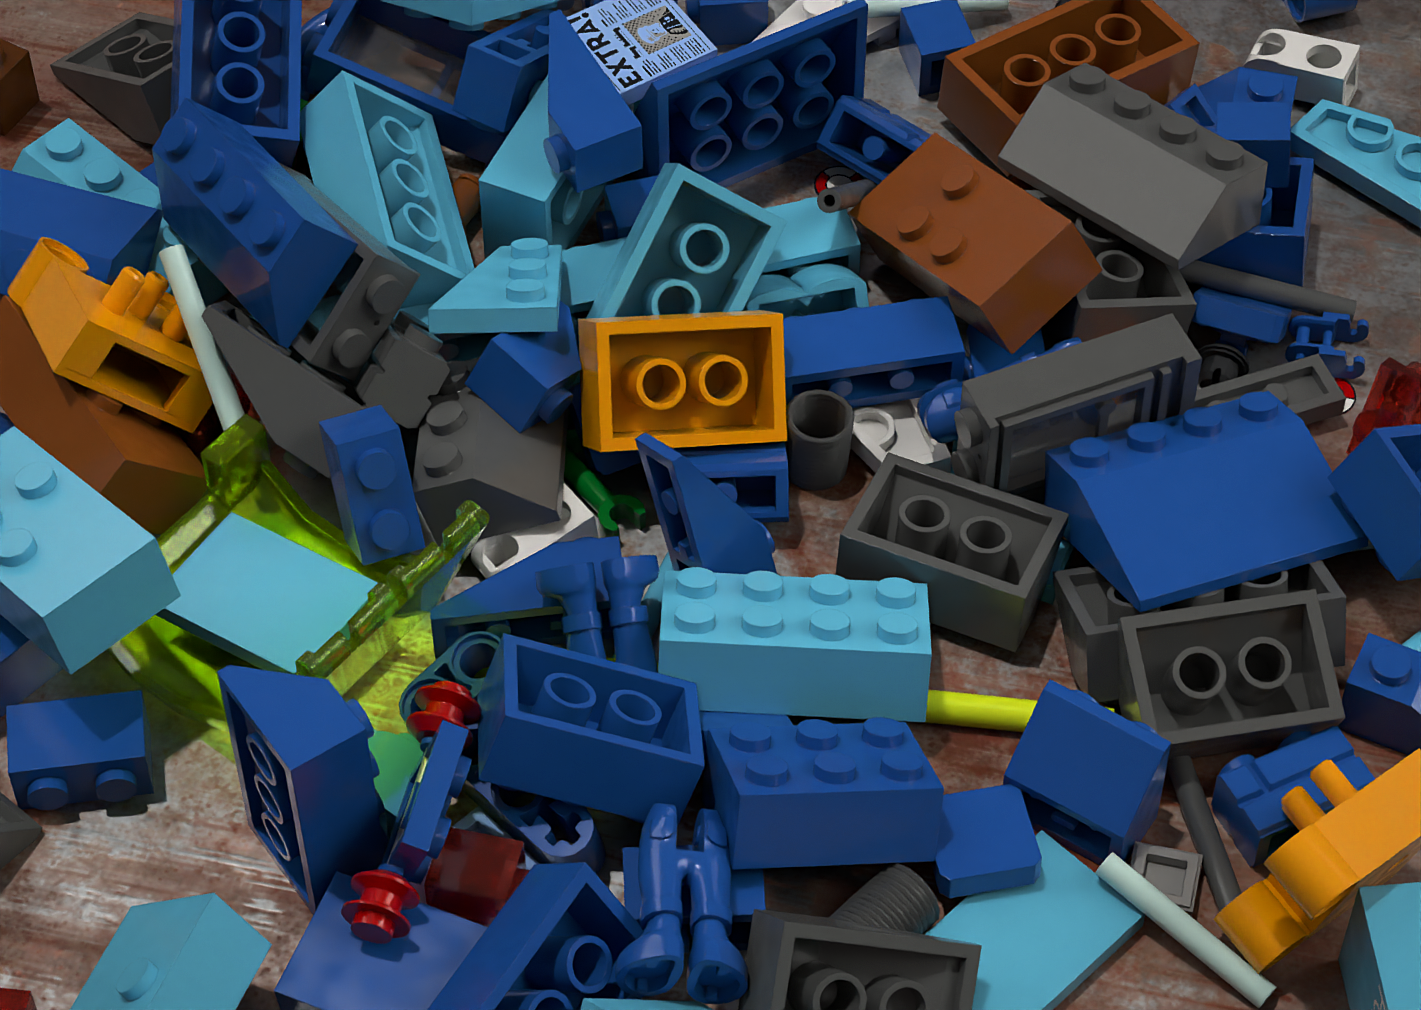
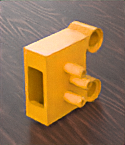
M41 237L9 285L7 293L21 307L53 373L193 434L213 404L175 297L166 292L169 287L168 280L155 271L148 272L144 277L137 269L127 266L123 267L110 286L86 275L89 266L77 252L57 240Z
M1420 748L1359 791L1355 789L1332 760L1326 759L1310 772V778L1335 807L1327 814L1324 813L1303 786L1294 787L1282 797V811L1297 827L1299 832L1280 846L1263 863L1271 872L1269 876L1237 896L1213 919L1258 974H1262L1300 944L1354 905L1359 887L1384 884L1421 849Z

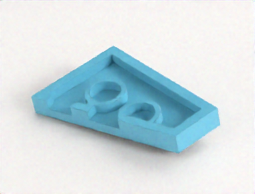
M1322 99L1291 127L1290 150L1303 158H1314V164L1421 228V137L1394 129L1391 119Z
M522 238L513 241L511 246H500L428 309L429 334L558 331L562 281V245H548L546 240L540 238Z

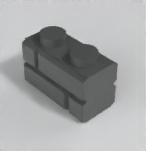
M400 310L397 317L391 321L355 381L348 380L365 406L370 408L381 405L396 423L410 429L418 427L431 405L428 396L438 393L450 369L447 366L446 360L439 353L443 342L433 334H429V326Z

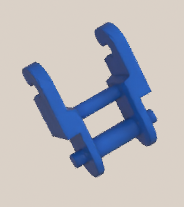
M1323 311L1322 317L1296 316L1290 320L1288 326L1289 332L1296 338V342L1287 347L1285 358L1288 362L1319 354L1333 377L1345 379L1358 378L1365 371V359L1362 356H1356L1353 359V365L1348 366L1346 365V351L1334 350V347L1331 345L1334 340L1345 342L1363 341L1369 334V323L1361 319L1357 322V329H1351L1349 314ZM1309 341L1322 342V344L1309 343Z

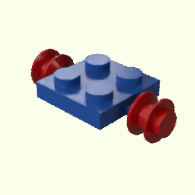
M438 681L433 685L419 688L415 694V702L423 711L410 714L406 720V728L420 743V749L424 753L410 775L378 869L360 872L352 877L351 887L361 898L360 900L345 902L341 909L343 918L351 924V931L363 940L385 944L389 943L392 938H401L409 933L411 928L410 922L401 914V910L413 909L418 906L420 901L419 893L409 882L421 885L432 858H438L447 838L452 820L446 818L445 815L452 797L457 798L459 796L472 759L461 755L462 750L469 748L473 741V735L465 725L477 722L482 714V709L478 702L472 698L471 692L455 682Z

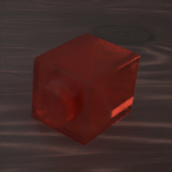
M450 827L438 858H432L424 883L427 905L489 927L530 871L526 870L524 841Z

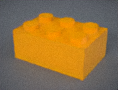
M753 310L578 319L579 356L582 366L580 371L582 440L584 447L599 452L638 450L635 438L645 432L670 448L787 441L783 313Z

